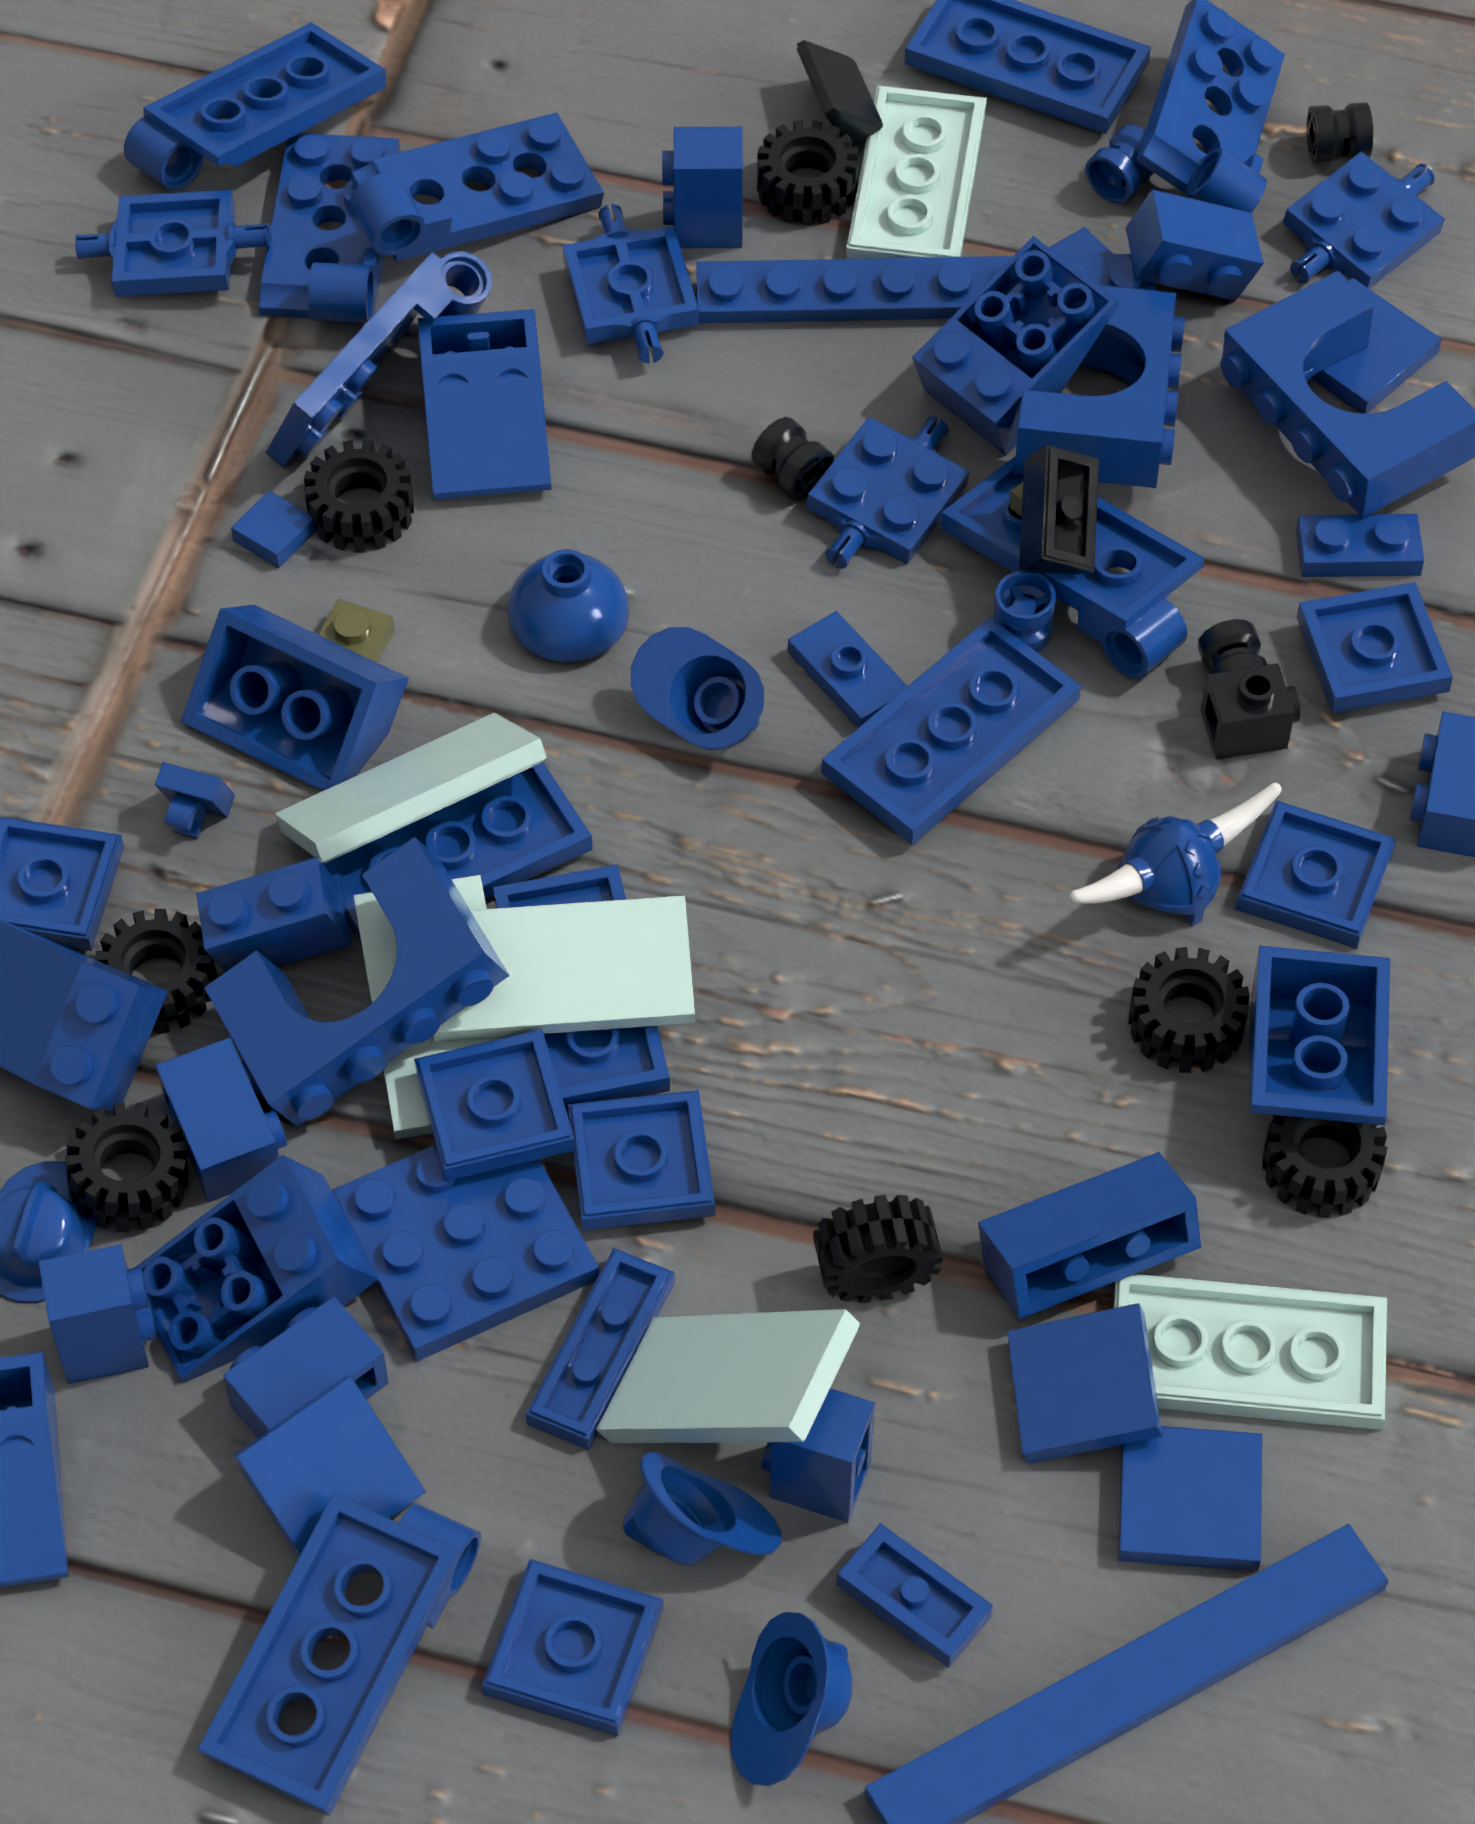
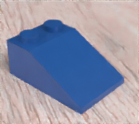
M0 919V1067L38 1087L89 1109L97 1110L102 1107L103 1110L113 1111V1104L124 1102L168 990Z
M1259 946L1251 991L1249 1026L1251 1113L1385 1126L1387 1118L1390 958Z

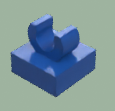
M162 762L155 782V786L170 801L165 823L174 826V833L198 839L204 825L206 812L228 818L235 794L220 777Z

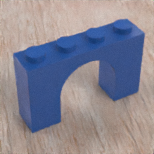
M1336 271L1225 329L1220 365L1227 382L1234 388H1240L1256 405L1262 419L1271 426L1275 425L1291 442L1297 456L1303 462L1311 463L1327 480L1335 497L1340 501H1346L1363 519L1475 458V409L1447 381L1393 409L1379 413L1362 414L1348 412L1333 407L1321 400L1310 389L1307 381L1321 370L1368 346L1374 308L1339 271Z
M1099 285L1118 300L1119 306L1079 366L1094 367L1108 371L1122 378L1130 387L1120 392L1102 396H1082L1023 389L1014 474H1024V463L1027 457L1044 446L1049 445L1098 458V482L1156 488L1159 464L1171 465L1175 430L1164 429V426H1175L1178 391H1168L1167 388L1178 389L1182 354L1171 353V351L1181 352L1185 317L1174 316L1176 293Z
M415 837L362 874L394 930L397 943V956L392 976L382 993L366 1009L340 1021L318 1022L311 1020L286 974L257 950L204 987L268 1105L297 1127L307 1120L323 1115L330 1109L333 1101L360 1082H365L378 1076L385 1069L389 1061L413 1044L422 1043L431 1038L439 1030L441 1024L465 1007L475 1005L486 999L496 985L510 976L441 861Z

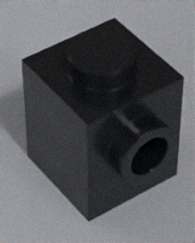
M1279 663L1206 675L1201 714L1216 760L1288 749L1292 724L1300 720V703L1295 687H1286Z

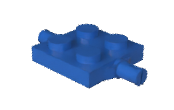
M1361 151L1287 208L1283 224L1304 241L1309 251L1291 263L1290 271L1293 277L1296 279L1300 275L1299 282L1307 283L1310 278L1324 267H1329L1332 270L1345 274L1350 279L1354 278L1369 289L1441 231L1445 218L1417 197V194L1434 183L1435 176L1432 169L1429 167L1425 171L1427 165L1420 163L1403 178L1397 179Z
M232 190L119 196L118 216L109 233L76 234L75 249L78 259L111 256L113 262L111 282L116 297L229 290L231 262L237 250L257 247L270 248L271 229L269 223L236 226L234 220L235 202Z
M612 204L611 217L609 206L605 205L598 213L604 234L589 241L563 245V261L586 344L634 337L640 361L650 364V349L653 363L663 357V349L660 346L657 333L699 325V308L675 228L671 226L647 231L626 229L621 207Z
M868 416L808 494L806 509L830 521L841 533L825 552V557L830 564L834 565L838 559L837 568H846L851 558L861 546L882 550L906 564L910 562L942 519V511L953 504L966 487L970 473L967 469L934 451L943 437L949 432L947 424L942 419L936 425L938 417H928L926 423L916 436L911 438Z

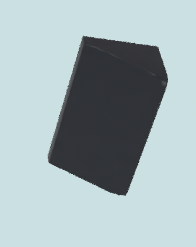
M803 40L797 44V52L825 116L831 125L840 128V138L847 134L852 139L853 146L881 130L883 122L856 62L844 54Z
M1049 445L1044 446L1027 457L1024 463L1020 570L1031 573L1087 575L1094 572L1098 458Z

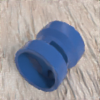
M1131 124L1123 126L1110 139L1109 147L1099 149L1086 163L1085 172L1089 183L1101 197L1110 202H1126L1138 190L1140 181L1147 180L1154 174V172L1136 161L1146 132L1140 126Z
M1027 571L1013 572L1003 577L997 584L993 619L1036 652L1043 650L1051 639L1053 629L1052 616L1056 602V592L1053 584L1043 575Z

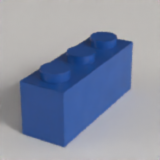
M1160 1152L978 1222L985 1273L1019 1319L1201 1248L1196 1196Z

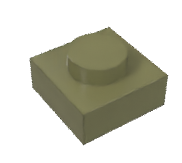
M337 599L318 635L378 662L395 631L393 616Z

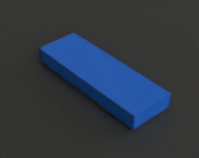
M613 1248L526 1412L527 1425L589 1450L598 1433L596 1428L653 1317H658L675 1284V1272Z

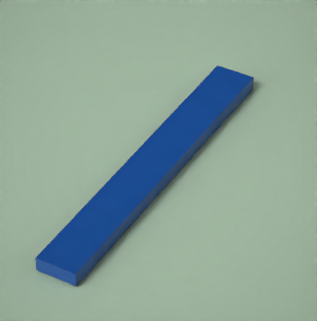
M1348 1523L866 1785L865 1797L882 1824H961L1386 1589L1388 1578Z

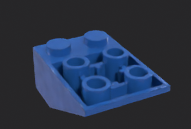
M1033 236L912 356L924 391L1006 456L1017 445L1023 389L1061 393L1119 306V302Z
M535 309L439 316L432 324L425 318H418L433 499L552 490Z
M281 1155L135 1267H141L147 1298L150 1300L156 1331L180 1379L185 1382L234 1361L240 1354L251 1347H263L283 1333L289 1322L304 1309L309 1307L318 1308L334 1296L345 1306L379 1280L324 1175L284 1155Z
M43 1352L0 1358V1587L67 1578L69 1573L54 1386Z

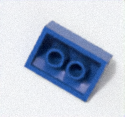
M246 605L221 608L181 722L325 791L357 776L387 737L409 678L259 606Z

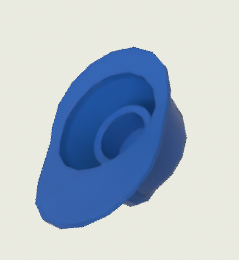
M690 627L666 628L651 635L638 648L631 665V688L638 704L652 718L691 744L707 750L726 749L743 741L759 725L758 720L764 708V687L759 673L745 659L705 633Z
M44 1161L24 1167L9 1178L0 1191V1296L17 1303H39L45 1301L39 1261L85 1252L90 1247L97 1227L95 1225V1212L85 1219L78 1212V1201L72 1203L67 1184L66 1162Z
M648 1452L640 1459V1471L645 1481L634 1497L632 1506L623 1519L622 1527L628 1537L658 1555L680 1565L689 1566L703 1560L722 1546L757 1556L772 1554L780 1547L781 1531L774 1517L760 1502L742 1489L718 1478L690 1469L662 1453Z
M783 1612L772 1618L759 1634L752 1655L750 1671L735 1711L731 1730L732 1758L739 1774L753 1785L772 1786L787 1779L801 1764L812 1738L839 1723L847 1712L852 1697L853 1679L847 1660V1648L843 1644L825 1639L816 1623L802 1613Z

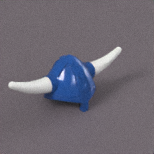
M1272 783L1233 809L1198 824L1192 820L1179 819L1172 816L1151 818L1146 824L1136 829L1137 832L1134 833L1117 870L1093 884L1071 891L1069 895L1071 902L1076 904H1095L1129 897L1145 907L1165 913L1186 915V919L1192 926L1198 924L1203 919L1206 907L1213 900L1222 877L1220 862L1216 853L1221 851L1224 846L1237 837L1265 811L1281 793V786L1278 783Z

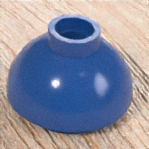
M563 549L542 557L519 575L510 593L508 619L515 638L530 652L553 661L574 662L600 655L620 639L628 623L629 604L622 581L609 566L587 554Z

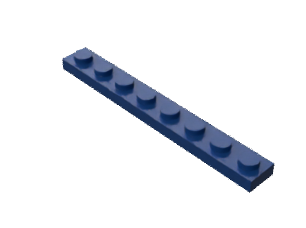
M1131 254L1060 255L1097 285L1156 291L1155 283L1136 279ZM1013 256L696 262L699 323L950 319Z

